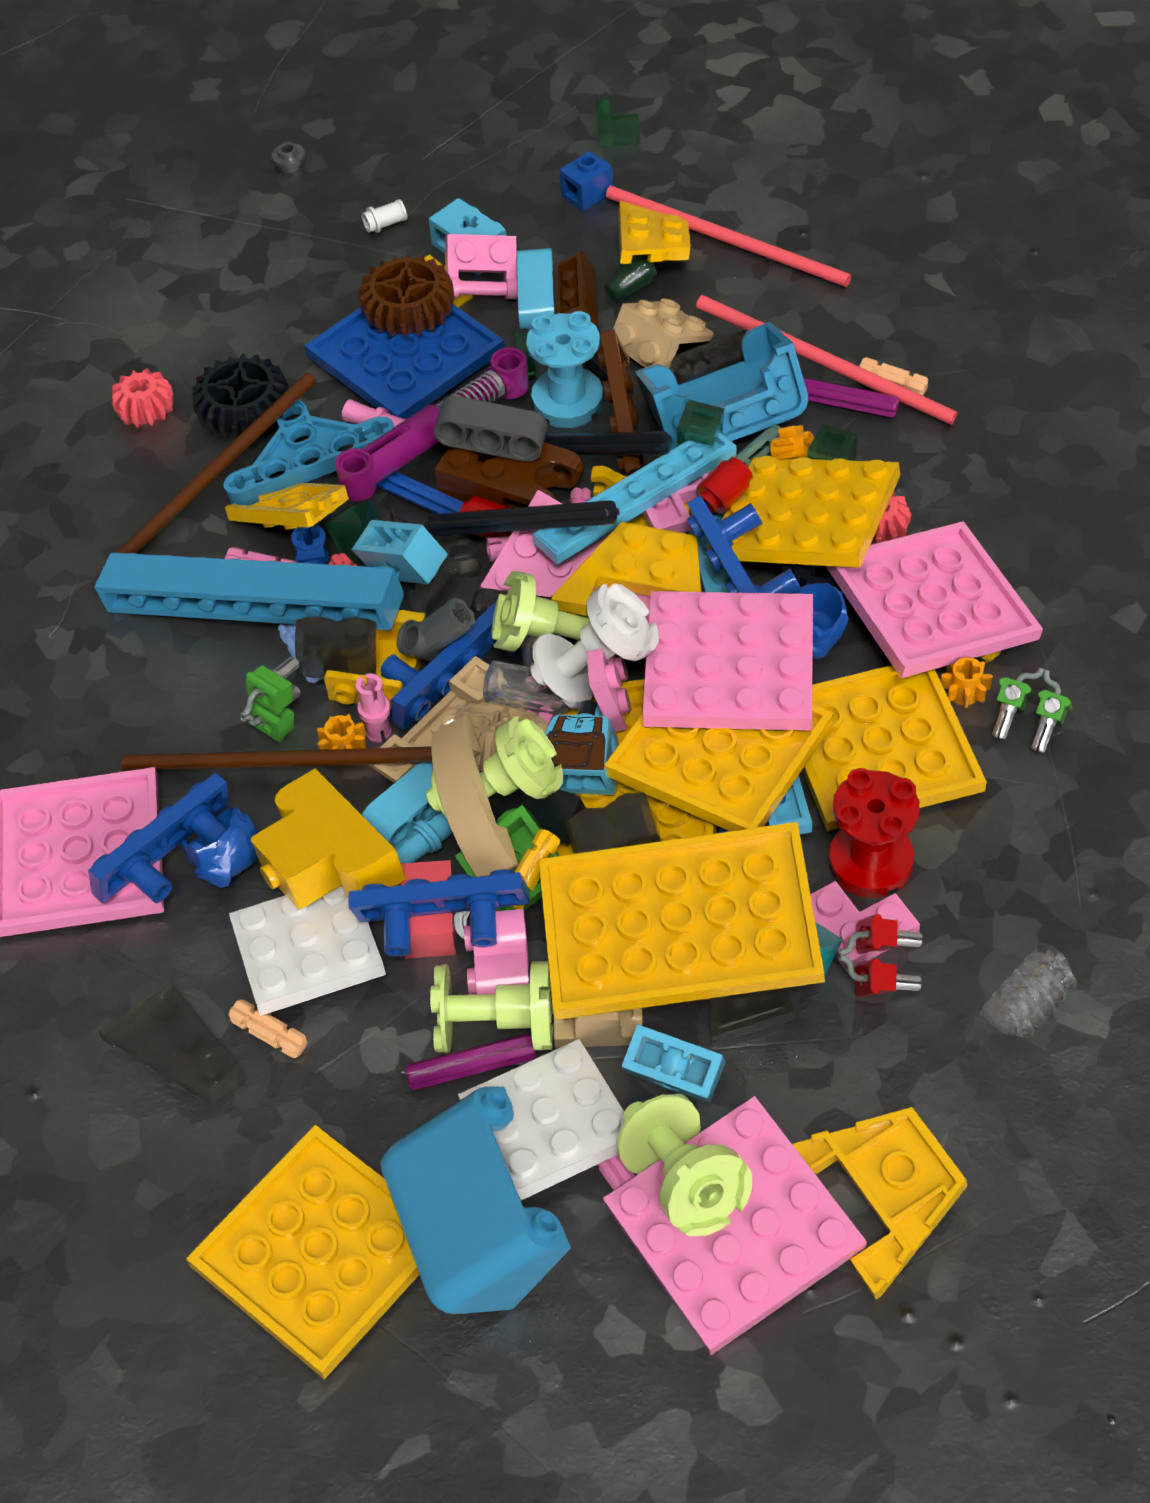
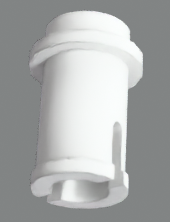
M400 199L375 209L371 206L367 207L366 212L362 213L364 227L369 233L372 231L380 233L381 228L407 220V212Z

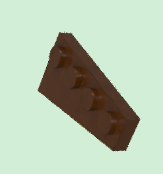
M614 329L601 332L602 346L598 348L597 355L601 368H607L609 380L603 381V387L607 402H613L615 411L614 415L609 416L612 433L638 432V430L634 431L633 427L638 425L637 410L632 397L628 396L634 393L632 379L629 377L627 367H630L629 356ZM616 455L620 471H626L628 476L645 466L643 455Z

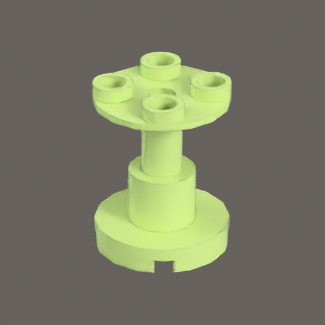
M512 571L503 584L510 587L508 594L499 593L493 615L492 639L497 640L493 644L495 648L515 652L521 646L526 635L538 638L549 633L576 639L577 642L581 640L580 631L590 622L588 614L582 617L559 611L556 601L536 596V582L532 574L521 571Z
M514 716L501 724L496 730L495 743L497 753L484 761V770L480 772L487 797L496 792L507 796L520 788L527 795L535 799L546 798L561 787L563 783L561 764L554 768L551 760L552 757L557 755L556 750L545 733L533 721L525 718L519 722L518 718L520 716ZM432 770V788L427 790V799L434 810L442 811L445 815L437 790L434 770Z
M531 961L530 984L496 985V994L452 995L449 966L442 964V966L434 967V986H431L430 1003L431 1012L437 1013L438 1026H434L433 1033L435 1053H450L452 1048L453 1022L496 1021L497 1029L531 1028L534 1051L552 1050L553 1024L550 1023H552L553 1008L549 961Z
M683 1094L660 1095L644 1103L640 1101L634 1102L626 1108L623 1114L624 1123L621 1126L617 1139L619 1160L627 1170L637 1175L660 1159L665 1163L663 1167L665 1178L659 1196L661 1210L674 1227H678L682 1233L688 1236H706L723 1229L732 1221L728 1218V1215L735 1208L741 1212L748 1203L753 1188L752 1172L739 1154L727 1146L705 1145L699 1147L694 1144H684L699 1134L701 1129L700 1114L693 1103Z

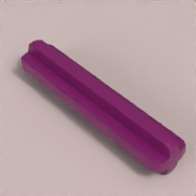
M803 377L808 393V401L894 418L897 414L899 407V398L897 396Z
M523 1034L410 1063L405 1066V1073L409 1087L412 1090L529 1061L536 1057V1051L533 1049L531 1034Z

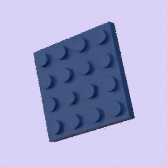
M453 305L451 315L444 318L443 325L435 324L433 332L426 329L422 330L420 337L416 333H409L406 338L402 333H397L393 337L390 336L388 331L379 333L375 326H369L366 317L361 312V308H358L304 345L307 357L376 409L382 407L388 410V414L407 419L490 362L492 355L497 350L505 348V344L501 337Z

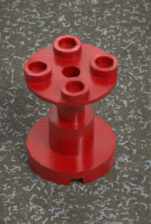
M857 768L848 774V778L840 784L835 792L832 812L841 829L830 843L829 869L838 878V884L845 891L863 898H881L888 896V891L894 890L896 887L898 891L906 885L912 874L914 849L907 834L913 830L917 823L920 808L916 786L910 779L899 777L887 771Z

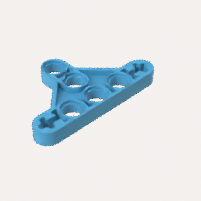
M297 400L277 420L279 429L254 464L233 472L225 479L223 483L225 492L232 504L250 505L258 502V496L282 490L299 483H306L335 472V460L343 452L338 451L339 448L353 444L354 446L350 449H362L394 428V423L390 418L383 416L375 417L359 424L310 416L304 402ZM301 414L294 420L285 421L292 415ZM310 436L308 439L302 442H294L296 439L300 437ZM319 458L318 461L312 464L303 465L309 459ZM285 471L279 477L269 478L275 472Z

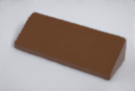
M582 251L553 266L554 313L572 314L576 311H583L590 316V321L598 327L595 270Z

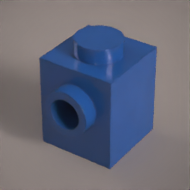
M588 151L559 170L561 196L583 212L605 199L608 187L613 186L612 166L591 151Z

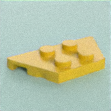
M619 202L618 230L621 264H631L632 255L644 254L648 255L647 260L649 262L689 260L691 245L688 221L676 215H667L627 202Z
M299 483L282 490L258 496L259 502L252 505H237L233 503L225 506L229 521L260 523L265 528L284 525V529L289 530L298 527L309 528L315 525L328 514L336 511L349 498L345 485Z

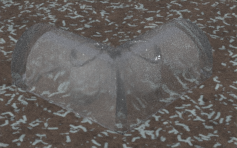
M526 636L522 642L523 666L494 660L491 662L483 684V696L487 703L553 715H564L569 711L570 707L564 703L561 697L556 695L547 685L539 684L531 674L530 667L534 664L533 645L537 638Z

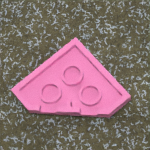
M538 490L528 507L562 503ZM538 530L513 531L482 582L480 590L497 600L499 593L508 594L510 587L503 584L512 571H521L533 575L536 582L537 597L550 598L551 600L553 594L610 533L557 565L533 543V533Z

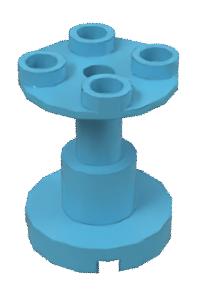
M576 311L572 314L559 313L551 316H537L532 320V328L527 334L526 346L530 356L540 364L549 366L548 372L541 375L532 387L531 399L534 412L541 414L545 419L549 420V425L557 428H574L585 425L592 421V415L597 410L598 414L600 413L604 401L603 386L599 378L591 371L583 369L582 363L592 358L599 348L600 334L597 327L590 321V316L583 311Z

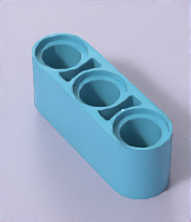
M551 248L517 250L518 312L521 331L530 330L532 328V320L537 316L555 315L553 261Z
M418 763L373 800L362 813V816L393 847L411 833V827H413L415 821L418 819L424 820L435 811L429 804L426 795L427 790L432 788V763Z

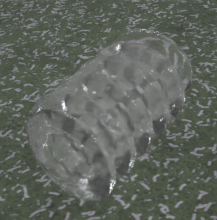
M1048 943L1037 945L1034 953L1029 954L1024 959L1023 964L1014 970L1013 975L1003 982L1002 988L997 989L992 994L991 1000L983 1004L982 1012L984 1018L994 1028L1006 1035H1016L1027 1040L1032 1038L1035 1031L1033 1027H1041L1045 1023L1044 1015L1049 1016L1056 1011L1055 1003L1060 1004L1064 1002L1067 996L1066 991L1071 992L1077 987V981L1071 972L1068 960L1058 949Z

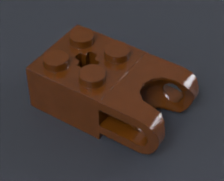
M544 442L540 456L536 460L529 462L449 447L434 470L437 490L462 502L469 501L473 496H479L509 506L510 508L528 507L538 490L556 500L553 493L546 489L551 487L570 489L574 487L584 473V466L576 453Z

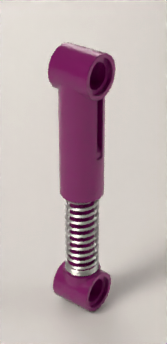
M512 347L497 350L491 357V366L486 369L484 374H481L479 378H475L474 381L461 387L460 390L450 396H461L485 402L487 400L488 402L495 401V398L499 397L514 399L523 396L529 388L526 354L522 350ZM443 400L435 406L427 405L362 449H348L337 456L335 466L339 485H345L349 501L358 502L370 498L377 489V483L439 443L434 436L433 430Z

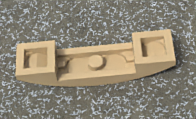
M475 656L449 681L451 691L402 738L393 734L380 748L431 746L432 734L439 730L446 711L453 709L457 705L465 706L468 702L473 704H479L481 701L492 703L506 681L505 675ZM418 763L369 764V766L395 783Z
M464 714L432 734V764L437 790L446 818L465 859L476 877L490 876V873L495 870H512L519 864L507 828L496 824L475 760V756L481 753V749L470 716Z

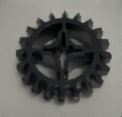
M243 353L240 358L233 359L229 355L227 361L220 362L215 360L213 368L204 367V374L196 377V384L192 387L194 412L197 414L202 426L208 427L212 435L220 433L224 439L230 435H235L237 438L289 389L288 381L285 379L280 367L273 365L270 358L261 360L258 354L252 358H247ZM277 420L272 424V426H278Z

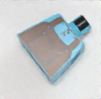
M582 701L577 715H556L553 717L545 735L553 744L557 753L556 756L551 758L554 768L560 764L562 767L563 783L559 788L560 790L574 794L615 795L617 781L608 777L604 765L618 747V737L610 718L602 716L600 707L595 701Z

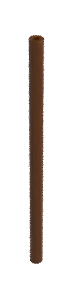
M309 372L302 375L273 405L265 410L262 415L247 427L115 553L137 554L316 383L314 376Z
M431 746L141 754L123 755L121 765L123 771H131L155 767L156 770L407 764L432 763Z

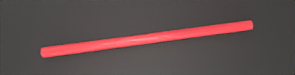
M609 186L606 191V198L617 203L623 201L663 214L679 216L683 220L688 221L689 229L843 287H847L850 283L851 274L617 187Z
M701 295L696 303V308L746 331L765 324L704 295ZM781 331L794 343L796 354L880 393L897 396L900 402L949 425L954 423L958 414L957 411Z

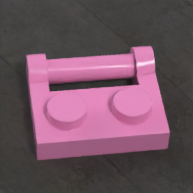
M447 234L445 236V268L447 274H450V279L453 281L455 298H459V295L504 296L505 299L511 300L517 299L516 236ZM458 272L504 273V282L460 281Z

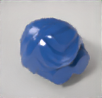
M817 582L807 584L801 587L802 590L795 593L813 594V660L822 659L828 654L830 649L844 634L849 620L842 592L829 583Z
M230 807L217 816V819L228 827L218 837L217 841L207 844L198 836L197 839L190 843L187 839L180 842L189 864L196 866L194 875L198 879L207 880L208 884H213L220 888L229 886L231 878L249 868L258 857L251 842V837L259 831L248 814L242 813L237 807Z

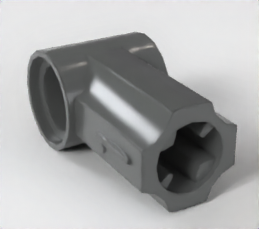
M454 597L423 621H406L401 626L397 635L398 650L402 654L431 662L450 643L466 633L475 624L474 612L468 608L464 600Z

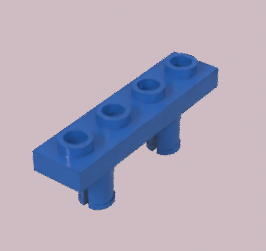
M701 495L687 503L693 514L687 518L692 530L698 539L703 536L707 538L712 548L707 550L706 553L717 572L724 568L731 579L730 582L725 584L729 593L795 594L802 590L790 569L759 587L757 584H752L731 548L734 545L732 541L763 524L751 503L721 521L719 518L714 519Z
M496 602L475 620V624L466 633L448 645L422 671H417L394 654L390 655L383 662L380 669L381 676L386 679L399 680L404 686L391 699L392 723L405 731L415 720L420 721L429 712L431 705L441 696H446L451 691L449 681L471 659L477 656L482 660V657L494 647L493 644L497 640L492 639V622Z
M214 773L204 782L196 783L187 795L173 806L169 805L163 808L158 813L156 819L141 830L133 831L122 845L110 854L100 856L88 870L91 894L103 904L132 882L154 903L164 900L172 890V882L152 865L194 833L207 844L217 841L222 832L228 828L215 817L228 807L227 781L217 773Z
M508 869L495 870L490 873V876L481 877L456 874L449 876L446 881L437 882L412 879L406 881L404 885L387 887L383 884H368L363 886L362 890L348 891L349 909L359 922L384 920V952L388 956L399 957L411 953L410 918L470 911V942L475 947H491L497 944L496 908L529 904V887L521 872L515 873Z

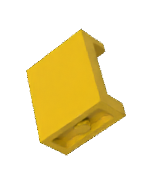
M398 610L391 630L348 628L349 630L334 671L327 670L324 676L329 700L346 705L358 704L360 699L356 689V681L362 676L364 684L367 686L365 674H375L382 680L383 694L388 699L392 709L391 699L404 686L399 680L386 679L381 676V666L390 655L394 654L419 671L422 660L402 654L397 647V635L401 626L406 621L416 620L421 622L426 618L425 613Z

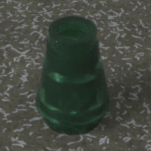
M645 254L632 255L631 264H623L609 282L604 285V288L609 297L618 302L620 299L652 284V278L657 275L656 268L652 262L647 260Z

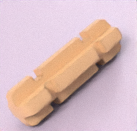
M868 357L863 358L859 365L863 369L922 396L928 388L929 379L926 376L917 373L911 376V372L884 362L882 365H878V360Z
M239 999L230 1008L228 1015L233 1024L242 1029L249 1028L248 1032L274 1048L281 1047V1052L286 1055L298 1058L306 1049L308 1041L305 1034L294 1028L287 1029L288 1025L270 1014L260 1016L258 1009L254 1010L255 1006L246 1000Z

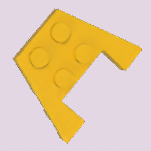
M621 522L553 594L551 600L558 603L559 611L587 616V600L598 587L608 583V588L616 583L623 585L636 594L650 596L651 591L701 592L697 536Z
M913 1107L855 1123L856 1126L833 1133L823 1131L812 1134L811 1139L792 1144L815 1175L838 1161L889 1232V1234L850 1259L851 1265L875 1300L884 1294L967 1187L966 1178Z

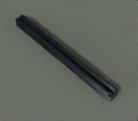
M607 500L439 513L428 516L425 529L429 530L433 537L610 525L616 523L620 511L619 508H616L614 501Z

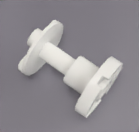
M606 583L590 595L587 600V614L590 622L581 629V640L575 645L561 636L549 633L539 636L533 645L534 664L530 667L533 678L539 684L547 685L570 708H578L582 701L591 700L594 695L589 685L586 652L603 648L607 660L617 654L624 659L638 661L655 650L659 642L656 623L654 622L649 626L645 618L650 611L634 592L623 585L614 583L608 588V583Z

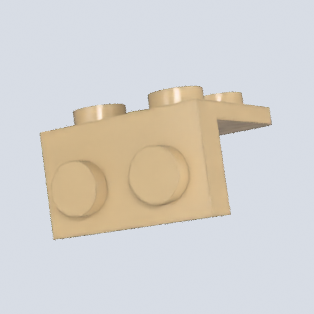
M664 298L655 302L639 300L638 303L622 304L613 328L628 356L645 368L659 364L670 369L680 344L711 341L714 335L711 330L705 327L706 323L702 319L685 314L680 310L678 303Z

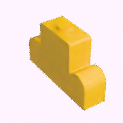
M316 768L279 790L275 796V803L282 819L251 837V842L262 866L260 867V872L264 880L272 890L278 887L298 909L305 908L341 885L347 899H349L348 891L362 890V887L365 885L383 884L387 887H392L406 880L396 849Z

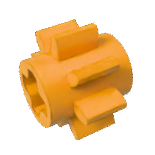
M802 425L779 428L778 434L780 437L773 438L771 441V456L777 458V460L796 459L799 457L814 459L817 453L816 440L813 434L809 431L803 432Z
M964 657L957 660L954 664L947 665L946 673L941 675V683L944 689H949L948 699L950 702L954 701L959 705H964L965 708H968L969 705L974 704L977 700L982 703L985 702L986 692L991 689L993 675L984 674V661L979 662L974 658Z
M350 714L346 716H330L324 728H317L319 738L317 744L319 749L367 748L364 724L361 722L354 725Z

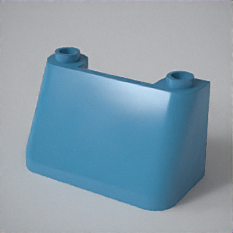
M767 322L745 333L741 341V352L744 361L680 385H677L672 371L664 365H651L635 371L640 390L660 431H665L672 437L671 450L711 426L730 441H734L802 414L808 404V393L794 343L775 325Z
M486 1086L478 1088L396 1141L381 1159L380 1164L383 1176L426 1293L431 1302L445 1313L463 1314L513 1310L571 1249L563 1227L553 1213L543 1208H523L493 1134V1131L504 1130L513 1120L514 1111L505 1087Z

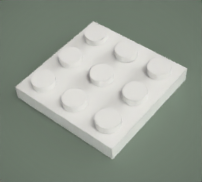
M342 885L302 909L296 908L285 895L229 913L260 1016L386 975L369 923L359 922L349 909V899H347Z
M580 1039L458 1094L459 1100L481 1087H505L514 1111L513 1120L504 1130L493 1131V1134L520 1201L618 1155L617 1139L621 1126L624 1123V1110Z

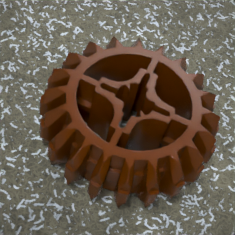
M408 254L403 259H398L394 256L393 261L390 262L381 260L380 267H370V274L363 276L362 285L359 286L360 308L369 326H375L379 333L388 331L391 337L397 333H402L405 338L409 333H416L420 337L421 331L425 329L433 332L435 324L443 325L444 318L451 315V309L455 300L453 281L450 279V274H447L444 266L437 265L435 259L425 261L423 255L416 259L411 258Z

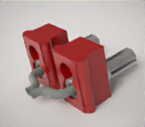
M879 914L858 921L856 932L849 938L847 947L839 949V961L846 963L848 974L855 980V993L858 998L895 992L896 989L919 991L922 984L900 983L896 981L918 983L922 982L920 976L896 974L897 964L881 963L877 958L857 964L854 971L853 962L845 955L853 950L855 941L859 954L871 951L881 952L897 946L920 947L922 940H911L923 938L920 932L897 930L898 920L882 919Z

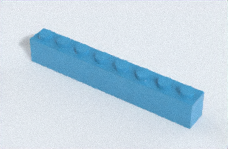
M110 553L94 587L107 612L378 630L392 629L404 596L394 568L144 555L136 553Z

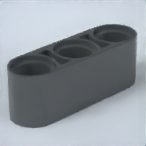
M450 396L442 402L433 431L434 436L439 442L450 447L529 462L536 460L541 454L548 423L541 414L534 411L461 396Z

